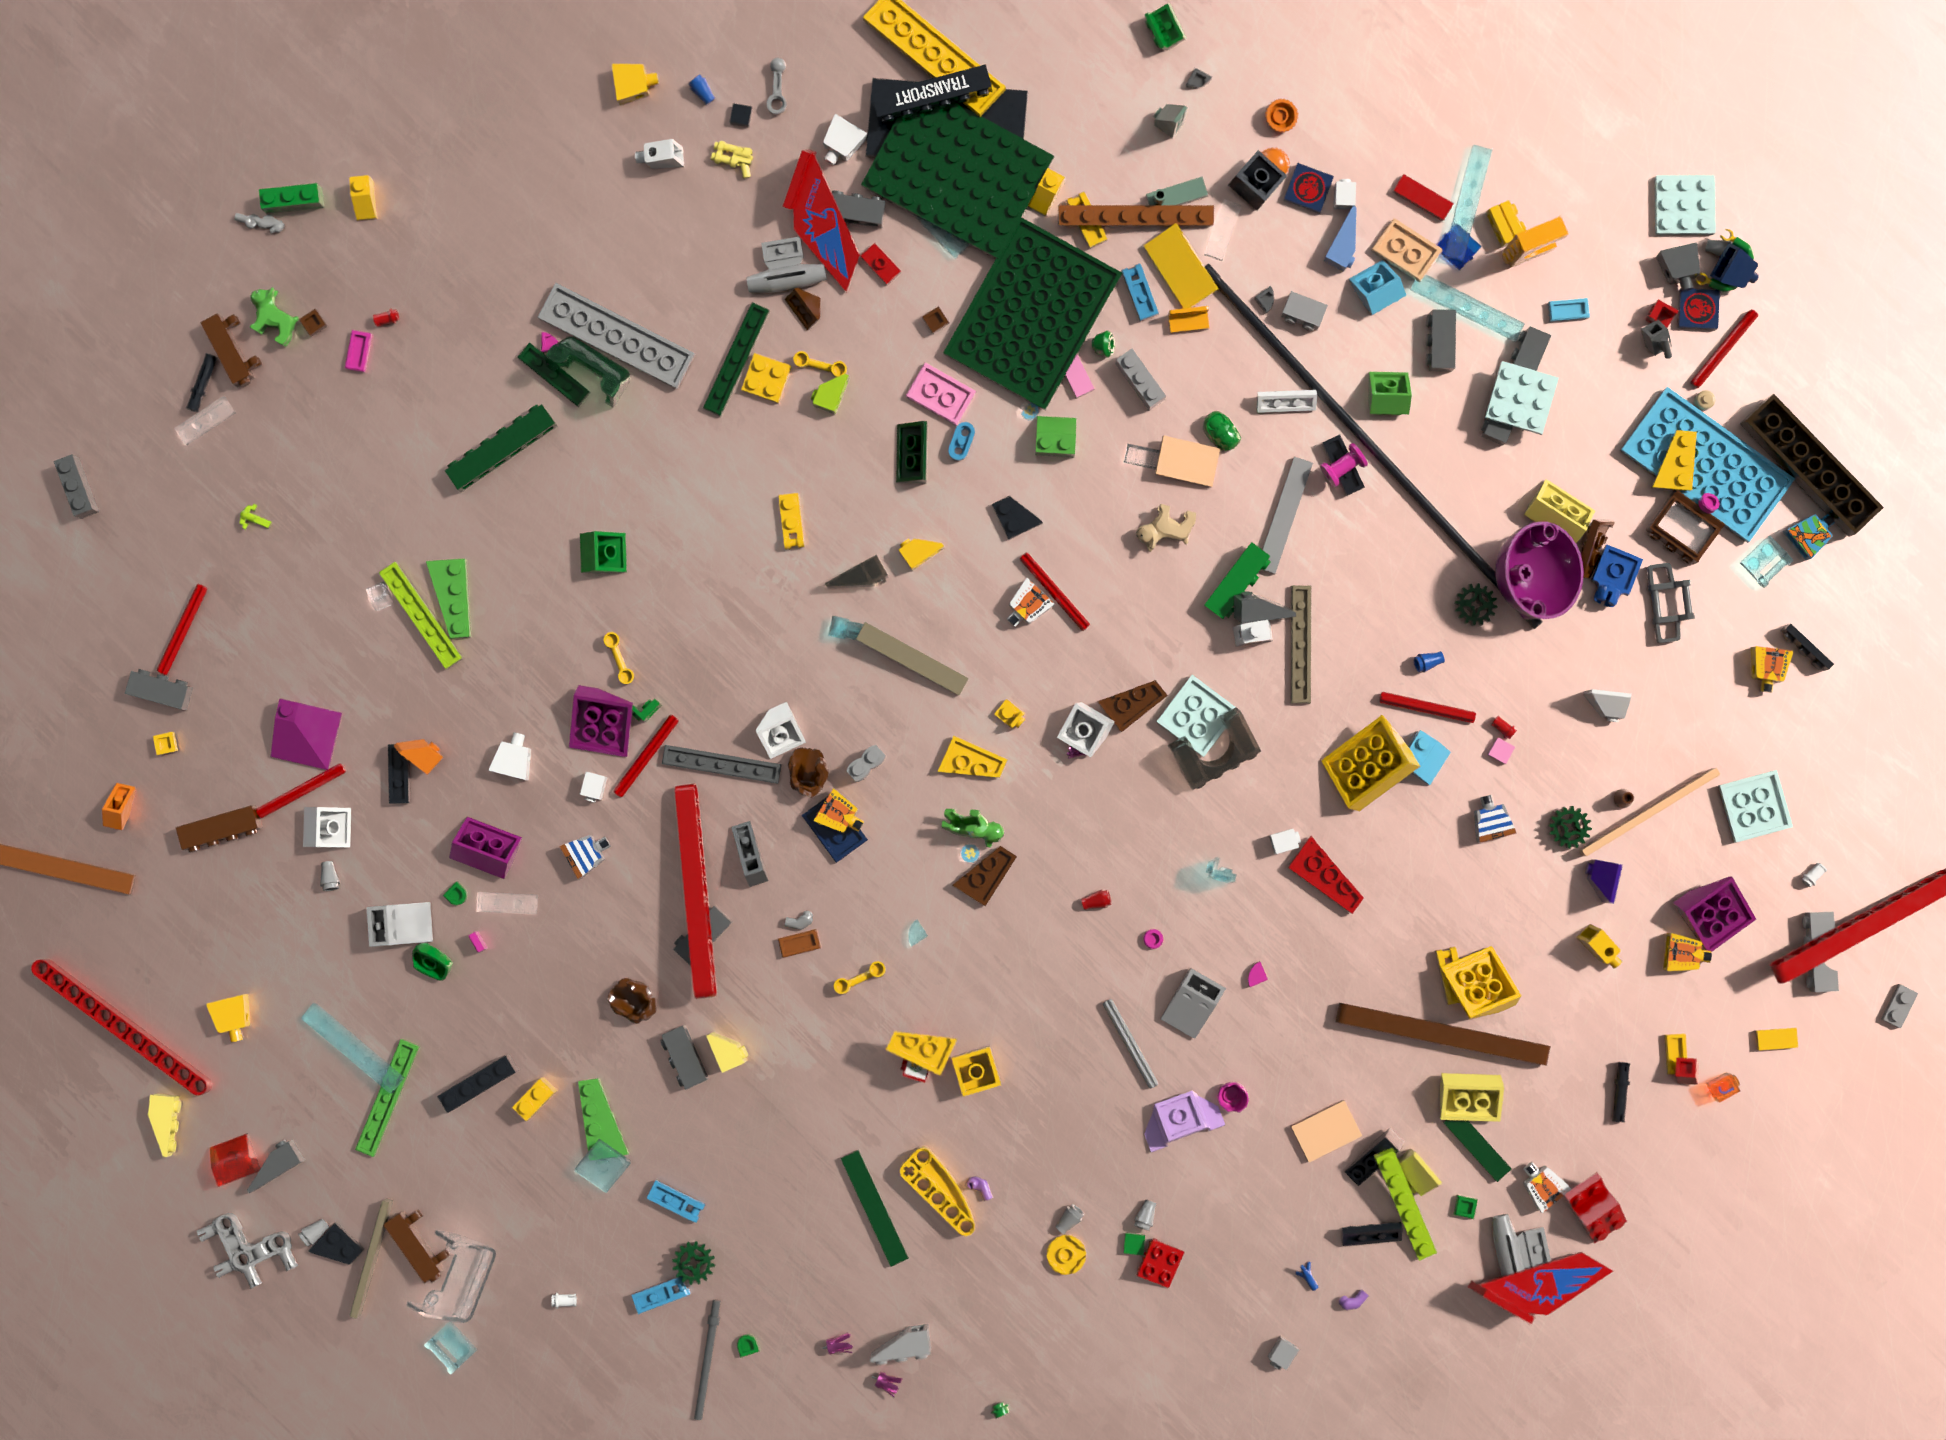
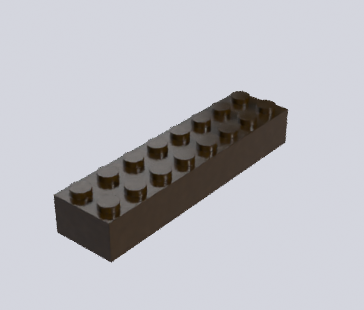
M1775 394L1767 397L1740 423L1785 472L1795 478L1794 481L1814 502L1833 518L1835 523L1848 537L1856 535L1884 508Z

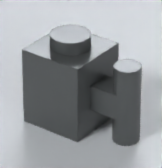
M1659 320L1641 328L1645 346L1655 356L1664 352L1666 359L1672 358V344L1668 328Z

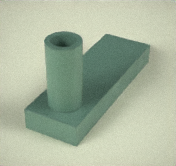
M1199 177L1164 189H1158L1146 194L1149 205H1182L1208 197L1203 177Z

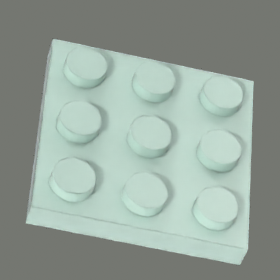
M1715 175L1655 176V235H1714L1716 233Z
M1502 361L1485 419L1542 435L1559 377Z
M1191 675L1156 722L1204 757L1238 713L1239 709L1194 675Z
M1777 770L1718 785L1734 843L1793 827Z

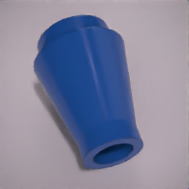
M701 74L688 83L691 87L690 90L706 105L715 99L706 78H703Z
M1441 651L1418 654L1414 657L1416 670L1423 673L1445 662Z

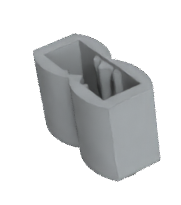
M873 745L865 750L861 758L854 760L848 766L847 772L856 782L862 781L869 775L871 769L883 763L886 756L877 745Z

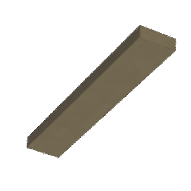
M1292 585L1291 610L1296 612V617H1291V703L1310 704L1311 586Z
M864 622L856 637L857 641L957 695L961 694L969 679Z
M391 1199L383 1200L380 1205L350 1312V1317L357 1319L362 1314L385 1232L384 1224L388 1221L393 1200Z

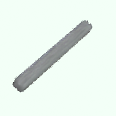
M1112 999L1105 1001L1103 1006L1150 1089L1158 1085V1081Z

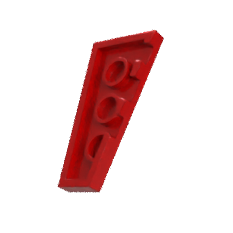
M1310 836L1288 868L1353 914L1364 897L1317 844L1315 839Z

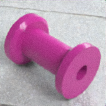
M1354 443L1349 445V452L1331 465L1327 463L1320 464L1324 476L1333 487L1339 485L1338 478L1357 465L1363 468L1368 466L1365 456Z

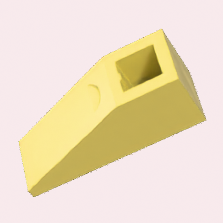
M155 1093L150 1095L148 1116L163 1157H169L173 1155L177 1146L174 1138L179 1128L177 1113L181 1110V1101H179V1096Z

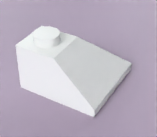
M1596 689L1584 691L1585 698L1601 717L1607 718L1606 721L1619 722V719H1625L1632 694Z
M787 702L768 710L756 729L770 759L806 743Z

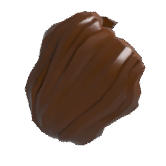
M806 747L794 749L793 755L788 762L791 788L798 791L802 796L812 798L823 789L829 775L823 753L818 749H807Z
M628 978L621 979L608 994L607 1000L614 1013L627 1018L632 1023L639 1024L643 1020L650 1019L656 1013L655 998L652 996L648 986L642 982Z

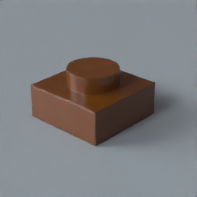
M939 306L922 316L932 334L949 324Z
M316 309L299 319L311 337L327 327V324Z

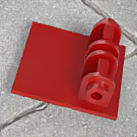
M1153 1238L1152 1241H1149L1150 1245L1147 1252H1144L1145 1257H1142L1143 1261L1140 1267L1137 1268L1138 1273L1136 1276L1169 1288L1185 1251Z

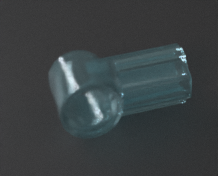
M832 616L828 635L841 639L849 638L856 640L863 624L852 622L846 618Z

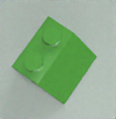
M1369 372L1368 403L1370 414L1409 415L1412 399L1409 373Z
M1037 416L1035 455L1075 457L1076 418Z

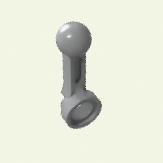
M775 58L770 64V68L774 72L773 95L767 100V108L773 114H781L787 106L786 100L782 96V72L785 70L786 64L783 59ZM775 99L782 101V107L779 110H775L771 106Z

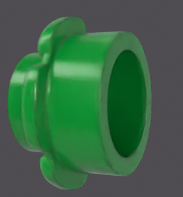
M1003 1402L992 1406L993 1411L991 1414H994L996 1419L1009 1413V1404L1004 1405Z

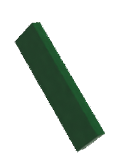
M530 342L517 357L577 407L591 393Z
M1445 1120L1443 1122L1496 1182L1512 1170L1469 1121Z

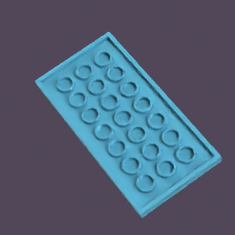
M1666 387L1620 451L1657 477L1675 431L1697 432L1692 491H1678L1696 504H1698L1699 499L1705 493L1714 494L1718 498L1720 505L1711 514L1726 524L1725 527L1747 543L1750 542L1795 478L1672 389Z

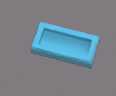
M1588 298L1548 302L1550 322L1590 318Z

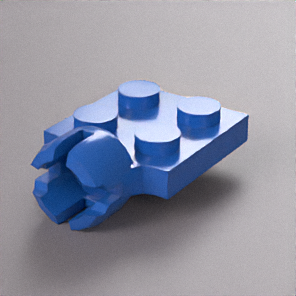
M1606 544L1591 580L1597 584L1594 600L1601 604V601H1605L1604 606L1614 607L1617 605L1620 595L1629 596L1643 559Z

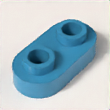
M968 422L958 424L948 449L949 455L953 460L961 461L968 455L975 435L973 425ZM963 430H968L969 434L967 436H963L961 432ZM956 448L962 449L961 454H956L954 451Z

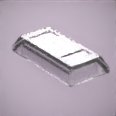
M1127 443L1123 463L1156 470L1160 450Z

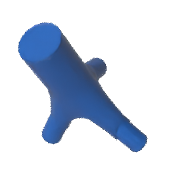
M1307 1262L1306 1268L1304 1265H1301L1302 1272L1296 1271V1275L1304 1278L1312 1291L1318 1289L1319 1286L1311 1273V1262Z

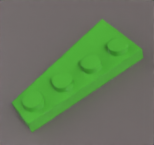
M466 559L426 561L450 638L471 637Z
M599 1078L578 1081L589 1160L629 1154Z

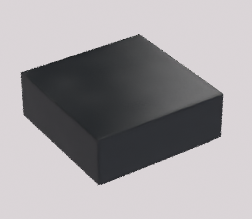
M733 103L730 124L749 127L752 106Z

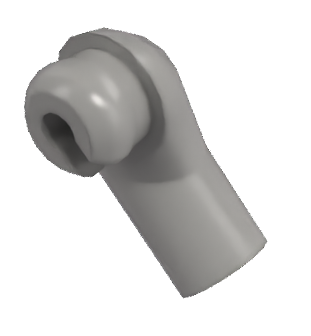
M804 911L803 915L798 919L786 917L785 927L798 930L806 928L813 921L812 912Z

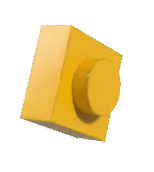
M174 732L153 736L157 755L178 751Z

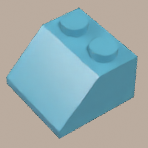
M1383 260L1349 279L1361 302L1372 315L1406 296L1401 278Z
M1419 730L1408 745L1420 765L1411 774L1430 785L1451 752L1436 739Z

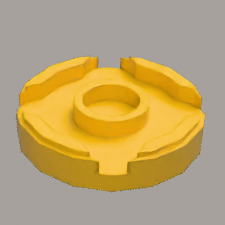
M1064 1234L1057 1236L1050 1242L1047 1248V1260L1054 1271L1059 1274L1069 1275L1076 1273L1083 1267L1086 1261V1251L1083 1243L1073 1235Z

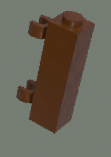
M217 313L201 321L200 323L232 384L236 387L249 385L251 383L250 380L254 379L251 369L261 366L262 363L256 355L245 361L229 329L241 324L238 317L233 314L224 320Z
M419 1210L409 1217L402 1211L386 1222L384 1227L423 1283L429 1280L433 1283L441 1277L440 1272L444 1270L440 1262L449 1257L450 1254L445 1249L435 1256L413 1225L414 1222L423 1217Z

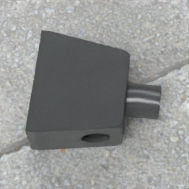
M1697 242L1661 250L1656 257L1668 283H1680L1682 292L1692 290L1691 280L1697 278L1700 274Z

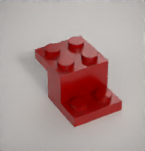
M1595 1173L1564 1194L1573 1214L1584 1226L1594 1244L1604 1240L1608 1234L1622 1228L1627 1222L1620 1204L1606 1188L1598 1173Z

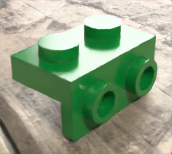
M1167 3L1152 13L1147 12L1144 14L1147 19L1145 20L1146 26L1150 31L1152 30L1155 36L1153 40L1158 48L1169 50L1187 39L1171 4Z

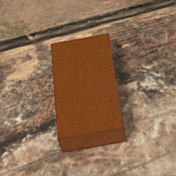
M817 929L778 938L782 958L821 948Z

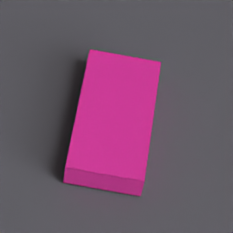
M351 331L345 369L365 373L372 339L371 333Z

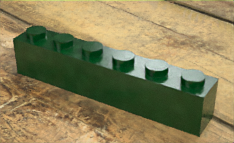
M538 404L534 405L524 417L522 415L518 416L512 421V425L499 429L496 432V436L483 440L480 443V447L467 451L463 455L464 458L451 462L445 472L457 490L463 492L555 429L558 425L542 404L540 406Z

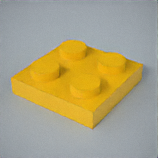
M754 353L741 390L779 404L791 365Z

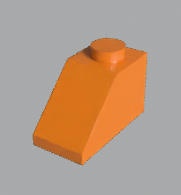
M424 739L399 742L394 745L402 756L427 775L443 758L439 753L440 748L432 741L428 743Z
M116 783L102 808L103 826L123 830L130 817L136 787Z

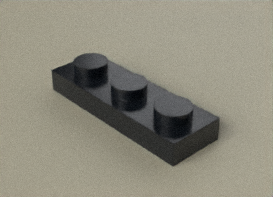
M1340 434L1321 443L1331 464L1348 453ZM1356 467L1338 478L1346 496L1365 488Z
M1791 623L1785 625L1780 630L1784 634L1783 637L1789 643H1794L1798 647L1799 653L1805 657L1808 656L1813 661V666L1818 670L1826 671L1834 665L1827 656Z
M388 744L389 804L410 803L409 760L396 750L395 744Z
M1390 1222L1387 1224L1342 1227V1246L1402 1241L1401 1222Z

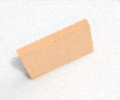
M1393 218L1371 251L1420 283L1443 249Z
M1162 436L1155 475L1212 487L1220 448Z
M1345 1100L1291 1126L1308 1162L1362 1137Z

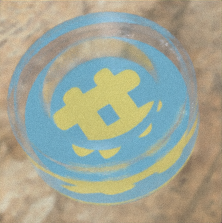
M1027 400L1021 404L1020 414L1024 419L1033 420L1039 415L1040 409L1037 405Z
M969 843L962 847L960 855L963 861L974 863L980 857V850L975 844Z

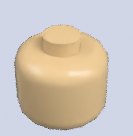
M1703 390L1695 396L1694 405L1699 410L1706 411L1714 406L1715 396L1711 391Z

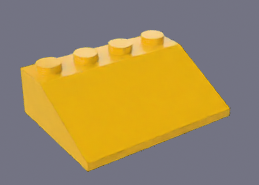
M1383 715L1379 716L1321 760L1347 807L1359 812L1420 767L1410 748Z

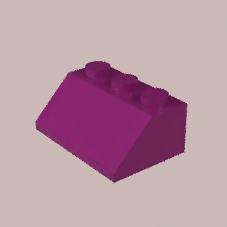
M467 817L452 842L449 858L505 879L512 866L522 837Z

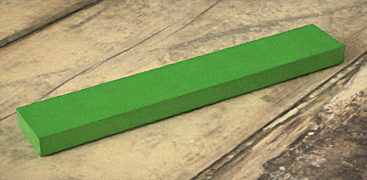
M400 1039L355 1150L375 1157L420 1046Z

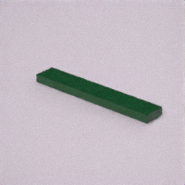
M753 302L751 303L703 409L720 417L722 416L770 313L769 309Z
M857 1150L842 1157L841 1161L890 1266L892 1267L909 1259L860 1151Z

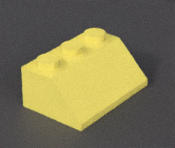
M1545 479L1524 515L1534 522H1550L1560 526L1577 543L1586 532L1595 510Z
M1441 1073L1440 1119L1500 1122L1504 1084L1501 1075Z

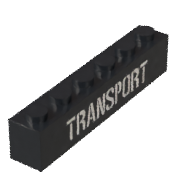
M986 64L871 95L878 122L888 123L893 121L895 117L901 116L906 118L912 116L914 112H929L933 107H948L952 102H967L971 97H986L992 92V86Z

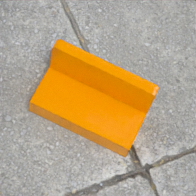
M1208 306L1169 310L1170 334L1208 330L1210 328Z

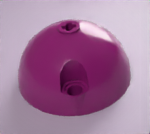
M1535 522L1518 529L1504 542L1497 557L1495 575L1502 596L1512 608L1520 613L1522 618L1526 620L1536 618L1554 619L1568 612L1577 601L1582 589L1584 570L1580 551L1573 538L1563 528L1550 522Z

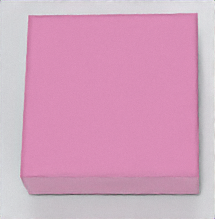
M1496 738L1488 755L1506 764L1515 746L1500 738Z

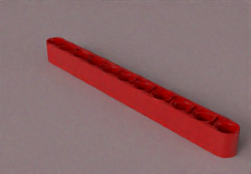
M694 783L675 786V800L693 992L696 999L716 997L717 986L697 785Z
M1946 868L1771 962L1770 967L1777 983L1783 984L1795 979L1945 897Z
M41 959L32 964V973L38 979L192 1094L203 1095L211 1090L212 1082L207 1076L52 960ZM42 963L47 967L45 973H42L40 970ZM57 975H60L62 977V983L60 985L56 983ZM73 987L78 989L76 997L71 993ZM89 998L94 1002L93 1008H89L87 1005ZM105 1010H107L110 1014L108 1020H105L103 1018V1012ZM120 1022L125 1024L124 1032H121L118 1028ZM135 1034H139L141 1036V1042L139 1044H137L134 1040ZM152 1045L157 1049L155 1056L150 1053ZM167 1057L172 1059V1067L166 1065ZM183 1069H186L189 1073L187 1079H184L181 1075ZM198 1081L204 1083L203 1091L197 1088Z

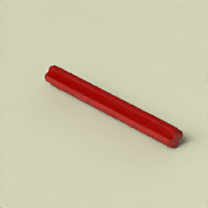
M1750 309L1691 380L1692 386L1697 389L1702 386L1757 319L1759 314L1755 310Z
M1027 552L1020 557V561L1082 631L1087 629L1090 623L1030 554Z
M201 584L196 585L158 665L157 671L163 675L168 674L207 592V587Z
M1381 692L1379 702L1464 722L1474 723L1476 719V712L1388 692Z
M669 715L616 786L613 792L617 796H624L677 725L679 720L674 715Z
M341 763L258 807L256 809L257 815L263 818L346 772L344 766Z

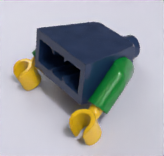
M1724 229L1729 232V238L1726 239L1722 235H1720V238L1723 241L1730 240L1732 244L1728 243L1710 274L1712 279L1708 278L1706 273L1700 272V275L1705 276V280H1696L1699 285L1709 284L1711 288L1727 292L1736 290L1738 287L1745 288L1749 282L1755 283L1758 280L1759 274L1755 272L1758 263L1754 260L1755 255L1751 245L1738 236L1734 237V233L1730 229Z

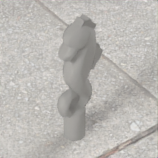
M236 213L234 217L235 221L245 223L248 228H254L256 225L264 229L271 228L269 230L270 233H279L285 228L282 220L275 219L271 214L263 216V219L255 214L246 216Z

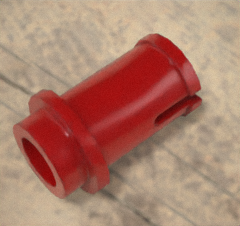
M392 308L387 312L373 315L376 327L392 322L396 324V321L400 320L398 311Z
M1499 715L1491 723V726L1505 735L1504 738L1511 739L1517 731L1514 725L1511 726Z

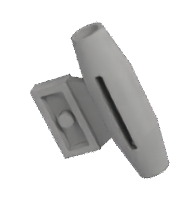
M800 237L761 243L763 258L769 270L748 276L747 286L749 293H774L804 288L826 280L824 264H801L803 250Z
M1508 1214L1492 1217L1493 1239L1502 1277L1551 1261L1544 1227L1525 1230L1517 1236Z

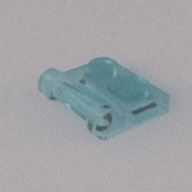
M1769 535L1740 564L1756 579L1761 587L1766 588L1769 585V581L1786 565H1790L1793 559ZM1778 555L1781 560L1763 576L1760 572Z
M449 1321L424 1345L448 1368L447 1371L450 1374L477 1351V1348L452 1321ZM438 1340L457 1359L455 1363L436 1344Z

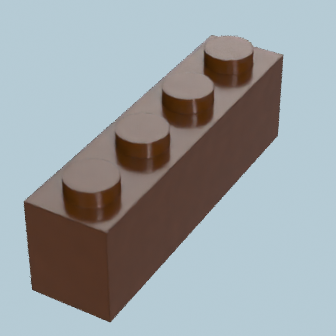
M247 806L175 827L181 850H188L191 853L201 850L200 846L203 845L208 847L219 845L220 840L226 839L229 842L239 839L238 835L241 834L246 836L257 834V830L262 829L260 817L256 813L257 806Z

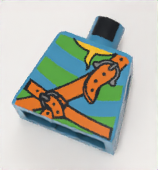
M1829 514L1821 519L1817 515H1812L1784 530L1783 533L1807 561L1812 559L1830 540L1832 534L1828 528L1835 521Z

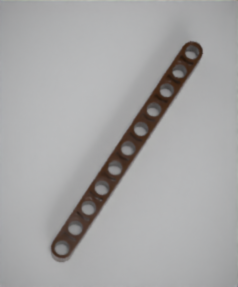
M1339 1003L1335 1022L1546 1066L1551 1048L1549 1045L1345 1003Z

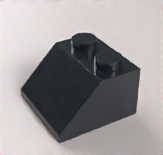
M1258 150L1228 186L1255 210H1258L1287 175Z

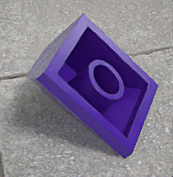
M1591 859V862L1587 863L1585 871L1588 874L1587 880L1601 902L1614 904L1623 865Z

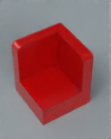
M1658 299L1651 307L1645 320L1649 323L1659 320L1668 328L1679 310Z
M1676 1057L1675 1077L1677 1083L1698 1085L1699 1064L1697 1059Z

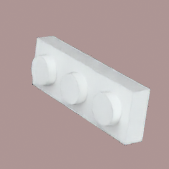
M1316 390L1257 392V413L1316 410Z

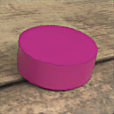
M1705 493L1698 501L1700 509L1709 514L1714 513L1720 505L1718 498L1711 493Z
M1156 929L1148 930L1143 937L1144 944L1151 949L1159 948L1163 943L1162 933Z

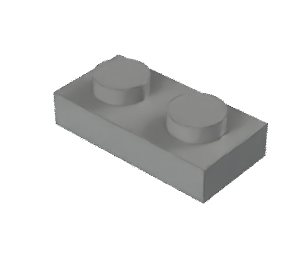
M1898 984L1881 1019L1897 1028H1902L1918 993Z

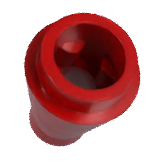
M1103 889L1081 899L1084 910L1108 908L1109 905H1112L1109 891H1103Z

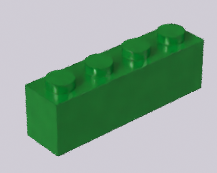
M1251 542L1204 606L1222 619L1225 616L1229 618L1234 612V595H1240L1241 592H1245L1249 585L1253 587L1259 579L1257 576L1258 572L1261 569L1265 571L1271 563L1268 560L1270 555Z

